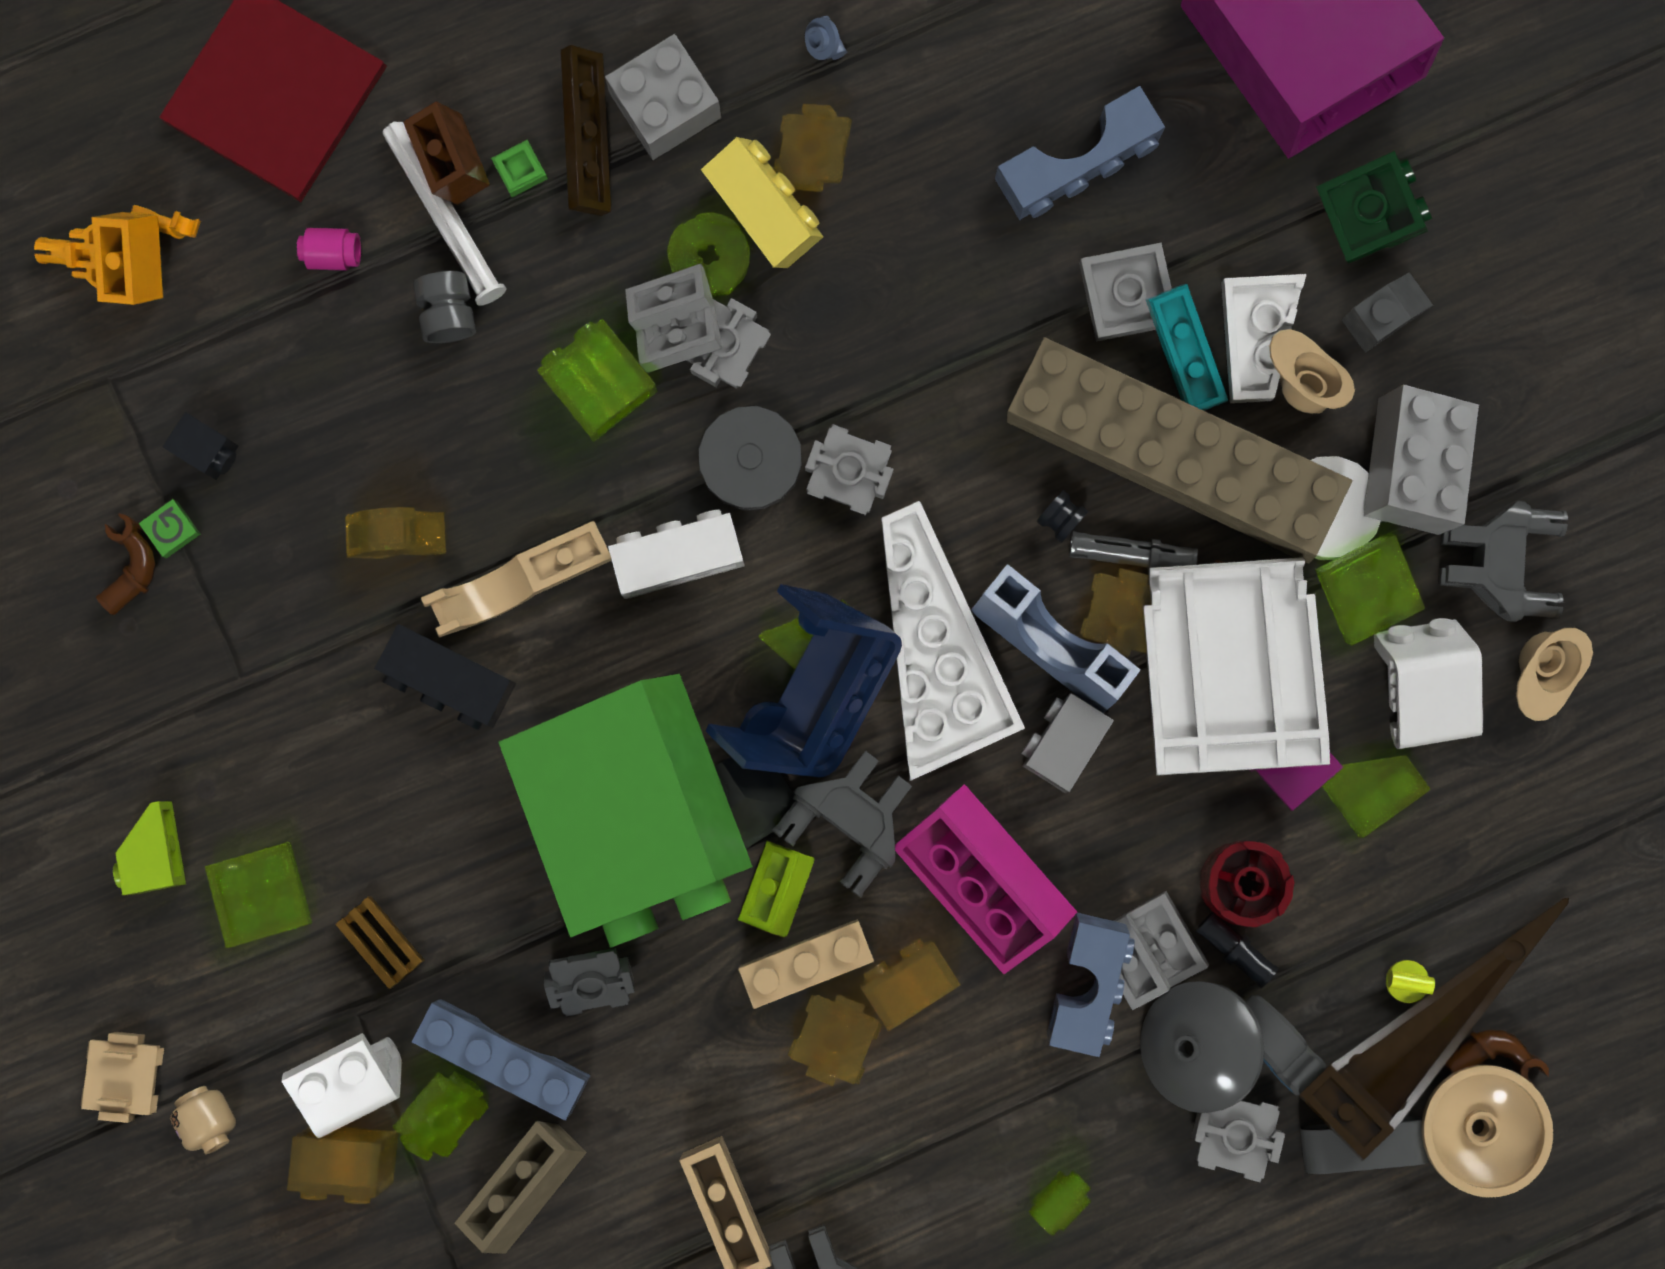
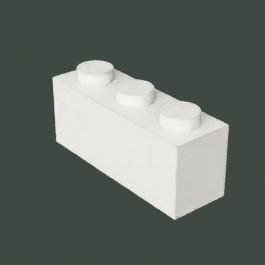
M712 510L697 515V522L682 526L680 521H672L657 526V533L641 537L640 532H632L617 537V544L610 545L608 548L620 593L624 599L744 567V561L730 513L722 515L721 510Z

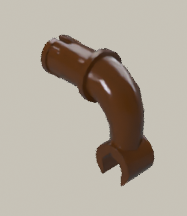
M120 513L118 515L125 521L126 525L123 534H119L107 524H105V532L111 540L126 547L130 555V564L122 569L124 573L96 596V599L103 608L113 615H116L141 592L146 594L149 591L148 586L153 579L155 569L153 551L141 536L139 523L129 516Z
M1485 1030L1478 1033L1472 1031L1469 1033L1471 1038L1456 1049L1445 1063L1446 1068L1452 1074L1466 1067L1481 1065L1488 1058L1493 1061L1496 1059L1495 1056L1500 1055L1508 1058L1513 1063V1072L1521 1075L1531 1084L1533 1083L1528 1078L1529 1067L1536 1066L1541 1073L1549 1077V1068L1546 1063L1535 1055L1530 1054L1516 1036L1503 1030Z

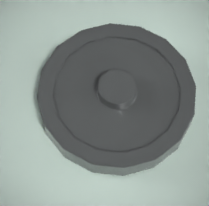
M759 406L737 407L718 416L705 431L699 447L700 472L709 491L724 504L741 510L765 509L782 501L796 485L802 468L801 444L793 427L778 413Z

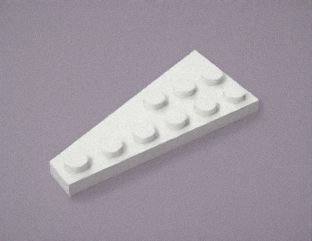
M920 501L881 519L893 631L902 641L901 651L896 660L910 781L1025 729Z

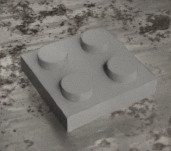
M1162 243L1080 259L1079 265L1096 342L1156 330L1145 299L1172 289Z

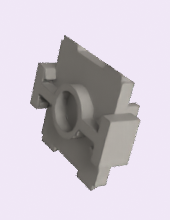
M732 298L727 307L713 299L722 348L686 361L693 364L690 368L691 374L717 388L722 380L737 389V387L742 386L749 374L746 371L759 349L764 348L771 333H769L768 329L755 323L757 318L756 311Z
M833 424L832 428L828 430L824 444L815 440L805 466V471L812 473L807 486V494L820 499L824 497L851 506L850 510L866 515V513L870 512L875 497L884 498L894 469L887 467L892 452L890 450L891 445L878 440L875 441V444L849 435L847 429Z
M1241 1100L1224 1110L1209 1113L1197 1112L1191 1138L1196 1142H1200L1195 1159L1198 1161V1166L1215 1170L1216 1166L1243 1173L1245 1179L1261 1183V1178L1264 1179L1268 1160L1279 1163L1285 1138L1284 1132L1276 1130L1280 1112L1278 1110L1279 1106L1264 1102L1257 1105Z

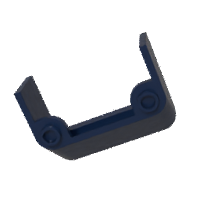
M780 584L777 592L799 611V625L807 633L813 635L778 703L762 702L753 706L746 713L740 728L708 724L705 731L744 769L824 777L836 770L842 762L901 651L902 641L888 626L828 594Z

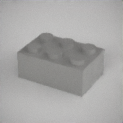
M1404 384L1378 399L1364 516L1437 535L1464 525L1479 404Z

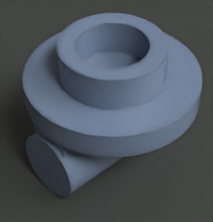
M829 16L815 18L808 24L805 31V44L812 57L818 60L830 58L837 60L847 53L839 37L838 29Z

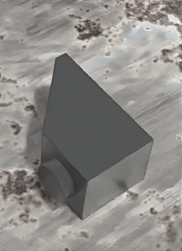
M1407 273L1355 306L1342 319V322L1366 353L1427 311L1433 304L1412 275Z

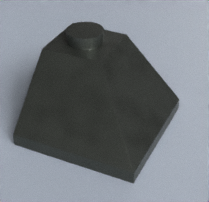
M730 757L716 765L715 768L747 849L773 832L772 829L776 827L795 802L792 798L794 794L780 773L744 769Z

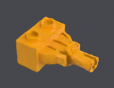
M120 212L91 217L92 224L85 229L75 228L69 232V238H79L78 240L40 237L35 241L34 250L47 251L46 254H35L37 262L41 264H64L67 268H86L72 271V276L74 278L86 279L92 286L97 288L98 302L135 305L163 298L158 215Z

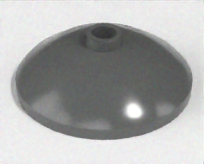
M1200 981L1177 985L1169 989L1168 992L1161 995L1153 1003L1143 1022L1140 1050L1144 1068L1154 1087L1174 1105L1198 1113L1224 1110L1245 1098L1256 1084L1264 1059L1263 1035L1258 1020L1248 1004L1230 989L1219 984ZM1187 1041H1190L1194 1046L1192 1056H1189L1185 1051Z

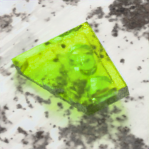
M1406 755L1343 764V768L1322 785L1359 838L1366 837L1431 790Z

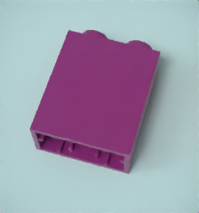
M1182 0L1181 2L1183 11L1288 159L1425 78L1444 40L1441 32L1417 0Z

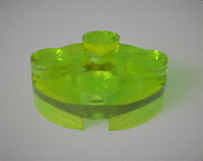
M712 212L695 215L696 218L688 220L685 224L684 222L681 223L670 237L667 255L672 273L701 264L705 270L712 297L729 295L743 281L749 269L750 248L746 237L736 222L725 215ZM709 245L715 246L716 254L720 256L719 260L712 261L710 265L703 264V258L698 256L699 250L706 251Z

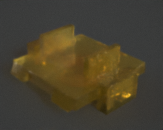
M803 104L802 113L804 115L787 114V116L782 117L780 129L783 132L779 159H775L773 170L776 174L780 172L786 176L795 190L822 192L823 182L840 183L842 179L844 157L852 119L849 117H836V112L830 105Z
M1122 568L1118 570L1117 577L1103 573L1095 574L1091 587L1094 593L1088 618H1084L1080 632L1083 638L1101 642L1100 644L1108 643L1126 658L1130 656L1131 650L1147 654L1143 607L1151 605L1150 586L1146 585L1149 575Z
M837 993L834 1001L818 994L816 996L811 995L805 1010L809 1014L799 1039L793 1040L788 1053L791 1059L808 1066L805 1073L806 1076L834 1086L836 1077L851 1084L860 1083L865 1070L862 1066L872 1039L877 1040L883 1025L879 1022V1019L863 1013L865 1004Z

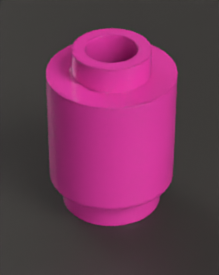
M306 228L304 236H299L297 240L298 259L305 262L307 269L348 271L350 266L358 267L360 265V236L358 233H350L348 229Z

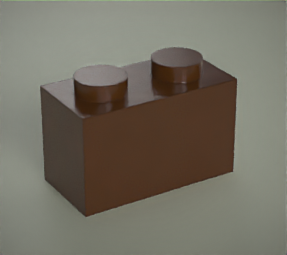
M435 101L403 121L433 195L458 205L490 186L461 113Z

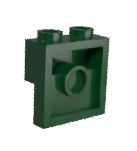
M1395 151L1316 186L1348 264L1385 247L1392 248L1428 232L1425 222L1433 219L1424 197L1421 196L1415 199L1409 184L1417 180L1408 158L1399 161Z

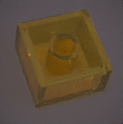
M308 1127L293 1136L287 1191L300 1192V1198L307 1200L327 1199V1194L344 1195V1202L370 1203L371 1198H376L393 1184L399 1131L341 1127L321 1138H317L311 1128Z

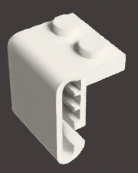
M1439 618L1432 620L1429 624L1412 627L1397 625L1389 628L1388 631L1374 633V648L1388 665L1389 707L1393 712H1397V722L1390 723V731L1397 749L1482 735V656L1478 645L1456 619Z
M362 1033L283 1073L282 1083L315 1136L321 1138L400 1098L402 1060L396 1045L389 1037L370 1045Z

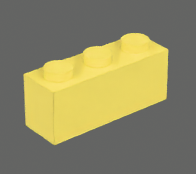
M736 137L708 162L701 171L774 268H789L823 238V235L817 228L820 224L819 220L806 205L800 206L792 194L795 192V189L787 177L780 172L776 174L768 161L771 157L764 146L757 140L752 141Z

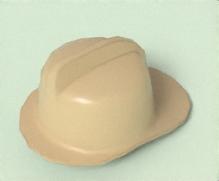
M1292 329L1281 330L1272 337L1269 345L1270 358L1275 369L1280 374L1282 393L1291 406L1304 413L1320 414L1326 408L1336 409L1344 407L1352 400L1355 389L1348 371L1326 354L1313 340L1303 333Z
M1562 628L1555 632H1542L1534 635L1525 643L1519 656L1521 676L1517 683L1516 697L1519 709L1526 717L1534 721L1547 720L1556 715L1564 706L1591 663L1593 655L1592 642L1585 632L1577 628Z

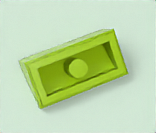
M766 841L738 920L771 934L786 937L811 872L814 858Z

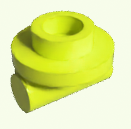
M1402 960L1393 964L1388 970L1386 987L1390 995L1396 1000L1404 1003H1414L1421 1000L1426 994H1433L1435 979L1429 977L1425 968L1419 963Z

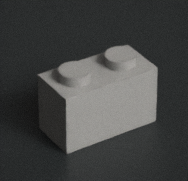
M1072 693L1068 694L1064 700L1056 697L1044 716V719L1049 721L1048 726L1041 736L1034 733L1021 753L1027 757L1022 765L1024 768L1064 793L1070 792L1114 721Z

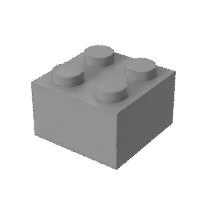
M675 34L605 76L611 97L652 160L721 119L720 105L717 97Z

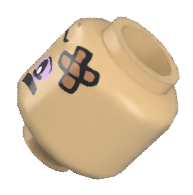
M202 1086L186 1093L175 1101L176 1109L172 1112L170 1120L185 1149L190 1151L203 1149L205 1154H210L229 1143L227 1135L236 1126V1118L220 1091L208 1090L206 1086Z

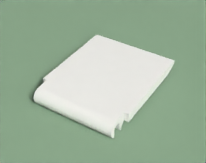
M1304 557L1149 568L1151 605L1143 607L1156 775L1330 765L1329 731L1315 594L1306 595L1307 580L1303 578Z

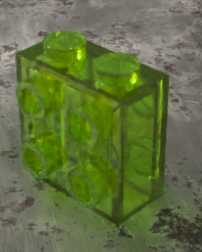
M603 319L596 324L589 322L581 327L574 335L575 341L563 350L558 347L549 352L541 361L543 366L537 370L543 381L593 442L658 392L654 381Z

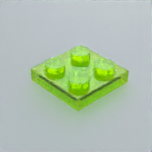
M1387 533L1315 569L1344 641L1351 646L1425 609L1397 537L1392 533Z
M291 842L205 866L226 948L313 924Z

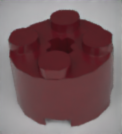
M1235 841L1216 848L1207 858L1201 870V897L1205 905L1224 921L1241 926L1258 927L1270 923L1277 916L1280 917L1285 913L1293 898L1294 877L1290 873L1288 864L1282 858L1283 855L1278 850L1266 843ZM1248 872V880L1254 882V887L1252 890H1245L1243 894L1242 886L1239 885V879L1241 876L1246 877Z

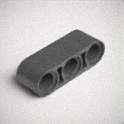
M1405 1116L1398 1127L1363 1161L1326 1124L1303 1126L1300 1128L1305 1173L1331 1174L1426 1164L1429 1160L1422 1140L1423 1117Z

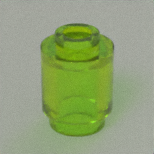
M1060 1170L1032 1200L1034 1205L1028 1212L1041 1227L1054 1236L1059 1229L1064 1231L1092 1202L1087 1196L1091 1187L1075 1171L1072 1170L1067 1176Z

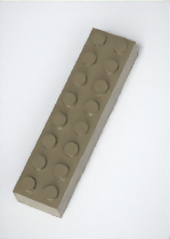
M1044 337L1007 413V423L1294 558L1304 557L1307 564L1317 556L1353 481Z

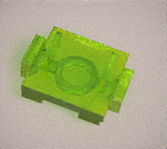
M456 1071L449 1078L437 1072L396 1121L393 1128L402 1134L399 1139L405 1148L424 1160L429 1161L433 1156V1152L442 1157H449L458 1146L457 1140L475 1119L479 1120L489 1107L487 1102L481 1098L483 1093L475 1082Z

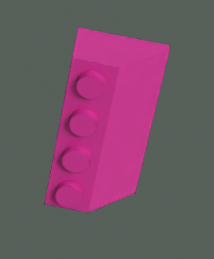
M965 784L895 844L897 854L1003 974H1006L1054 939L1077 913L1075 908Z

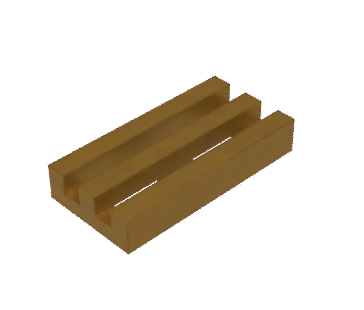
M368 896L358 907L351 910L345 918L336 923V926L389 989L393 988L425 961L372 896ZM367 910L389 934L410 962L404 965L363 915ZM354 921L397 971L396 974L393 975L354 929L351 925Z

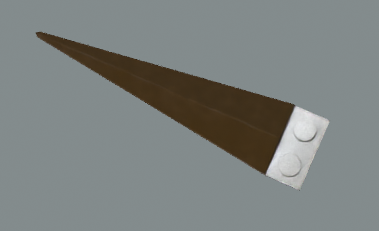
M1563 898L1435 990L1432 995L1425 997L1336 1060L1299 1097L1363 1161L1398 1127L1487 1008L1568 905L1569 898Z

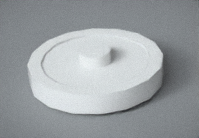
M1339 456L1317 457L1311 461L1353 480L1315 557L1318 560H1340L1363 549L1376 535L1381 520L1364 516L1369 473L1358 463Z

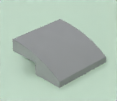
M701 264L625 289L628 321L636 331L639 365L646 373L722 348L712 294L705 270Z
M1167 891L1113 920L1126 924L1130 933L1129 938L1135 940L1132 959L1129 964L1123 963L1119 979H1124L1123 995L1132 1010L1163 995L1172 986L1203 971L1209 966Z

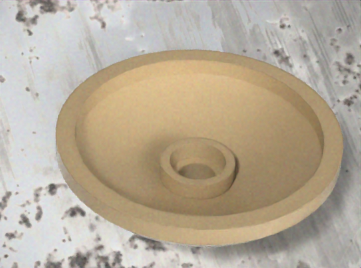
M1474 1065L1452 1073L1434 1089L1423 1113L1422 1140L1431 1164L1448 1183L1459 1190L1475 1196L1501 1197L1523 1189L1543 1170L1552 1149L1553 1123L1544 1098L1527 1079L1499 1066ZM1481 1119L1484 1123V1128L1479 1134H1474L1472 1125L1476 1120Z

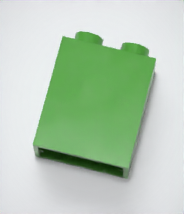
M680 674L640 680L498 742L570 937L602 926L610 948L659 929L651 906L672 898L675 900L682 920L696 916L731 902L723 879L753 867Z

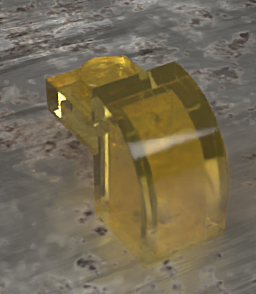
M396 507L363 510L345 516L348 558L386 559L400 554L428 556L446 554L444 512L415 511V508Z

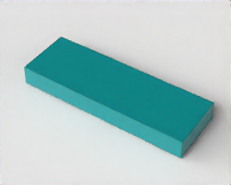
M1182 284L1145 299L1181 401L1203 411L1227 402L1228 398L1188 285Z

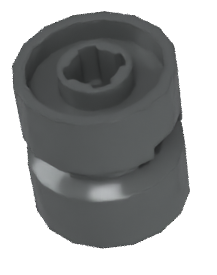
M443 271L430 273L414 280L413 287L416 305L424 310L419 316L424 342L450 343L467 339L476 333L473 310L465 305V302L470 299L465 273Z

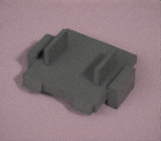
M616 948L549 960L548 967L550 972L544 973V989L550 1008L561 1006L562 1012L566 1017L582 1014V1010L608 1005L614 1008L628 1005L630 1001L629 994L635 993L634 977L629 959L624 957L619 960Z

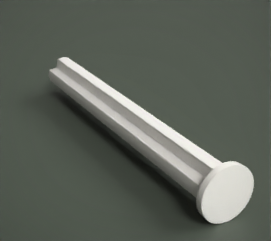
M396 121L390 123L389 126L383 129V136L462 271L466 274L469 283L477 294L475 299L477 305L482 306L495 301L505 293L506 287L504 284H498L451 202L432 194L404 123Z

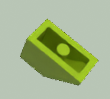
M157 801L150 803L115 853L117 863L113 866V877L117 887L122 889V895L141 894L186 884L172 802Z

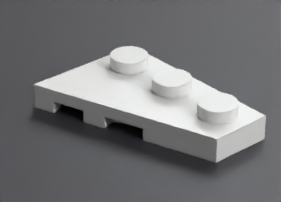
M1306 274L1224 278L1221 282L1230 403L1272 401L1275 398L1280 374L1275 369L1270 358L1269 345L1275 334L1281 330L1291 329L1297 313L1296 308Z

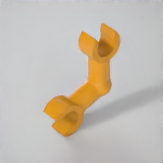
M133 205L131 213L158 215L159 232L169 234L176 239H182L185 236L195 238L201 223L199 219L192 220L181 216V212L178 211L174 212L172 218L159 215L150 209L138 205Z

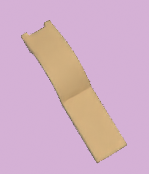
M592 521L516 555L512 560L487 575L460 586L439 589L421 597V601L424 607L431 605L440 624L435 630L438 636L442 637L495 618L543 591L610 562L611 556L595 522Z

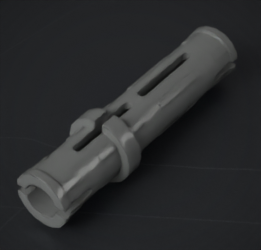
M1076 531L1072 532L1069 549L1070 558H1085L1118 564L1147 567V571H1149V568L1196 565L1198 549L1195 547L1161 544V540L1151 539L1150 542L1135 541L1102 535H1090Z

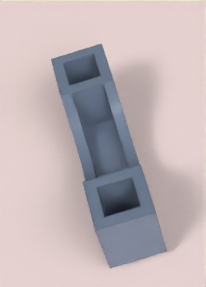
M1140 86L1104 106L1099 119L1101 129L1100 141L1088 153L1077 158L1058 159L1044 154L1033 146L998 166L995 180L1019 220L1030 214L1032 218L1041 216L1054 206L1052 201L1065 194L1068 198L1076 196L1089 186L1087 181L1100 174L1103 178L1109 177L1124 166V160L1135 154L1138 158L1144 157L1159 146L1158 141L1165 126Z
M1008 564L971 609V612L1080 699L1103 714L1119 700L1141 670L1108 643H1091L1063 628L1045 608L1041 599V590Z
M442 999L431 1003L412 1040V1043L565 1121L572 1114L591 1076L554 1056L538 1053L503 1037L483 1024L479 1018Z

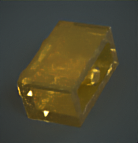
M921 938L912 941L899 950L902 956L901 959L890 966L885 961H882L863 974L866 981L860 984V987L888 1032L960 986L959 981L931 939L923 943Z

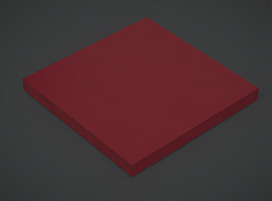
M234 0L159 118L167 125L297 201L302 202L387 66L384 61L279 0Z

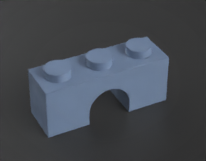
M1076 913L1066 954L1069 964L1089 969L1095 975V980L1091 989L1081 996L1072 997L1056 993L1047 1030L1049 1046L1100 1057L1103 1044L1110 1045L1114 1031V1020L1109 1019L1113 1004H1120L1124 991V979H1119L1123 963L1129 964L1132 959L1135 940L1129 938L1130 933L1126 924Z

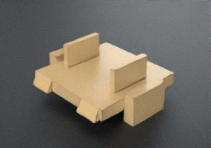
M113 1032L108 1034V1041L95 1039L88 1041L87 1067L84 1088H82L81 1109L99 1111L98 1120L123 1123L135 1120V1114L152 1115V1113H156L159 1095H154L157 1069L163 1063L164 1048H160L159 1045L143 1044L145 1034Z

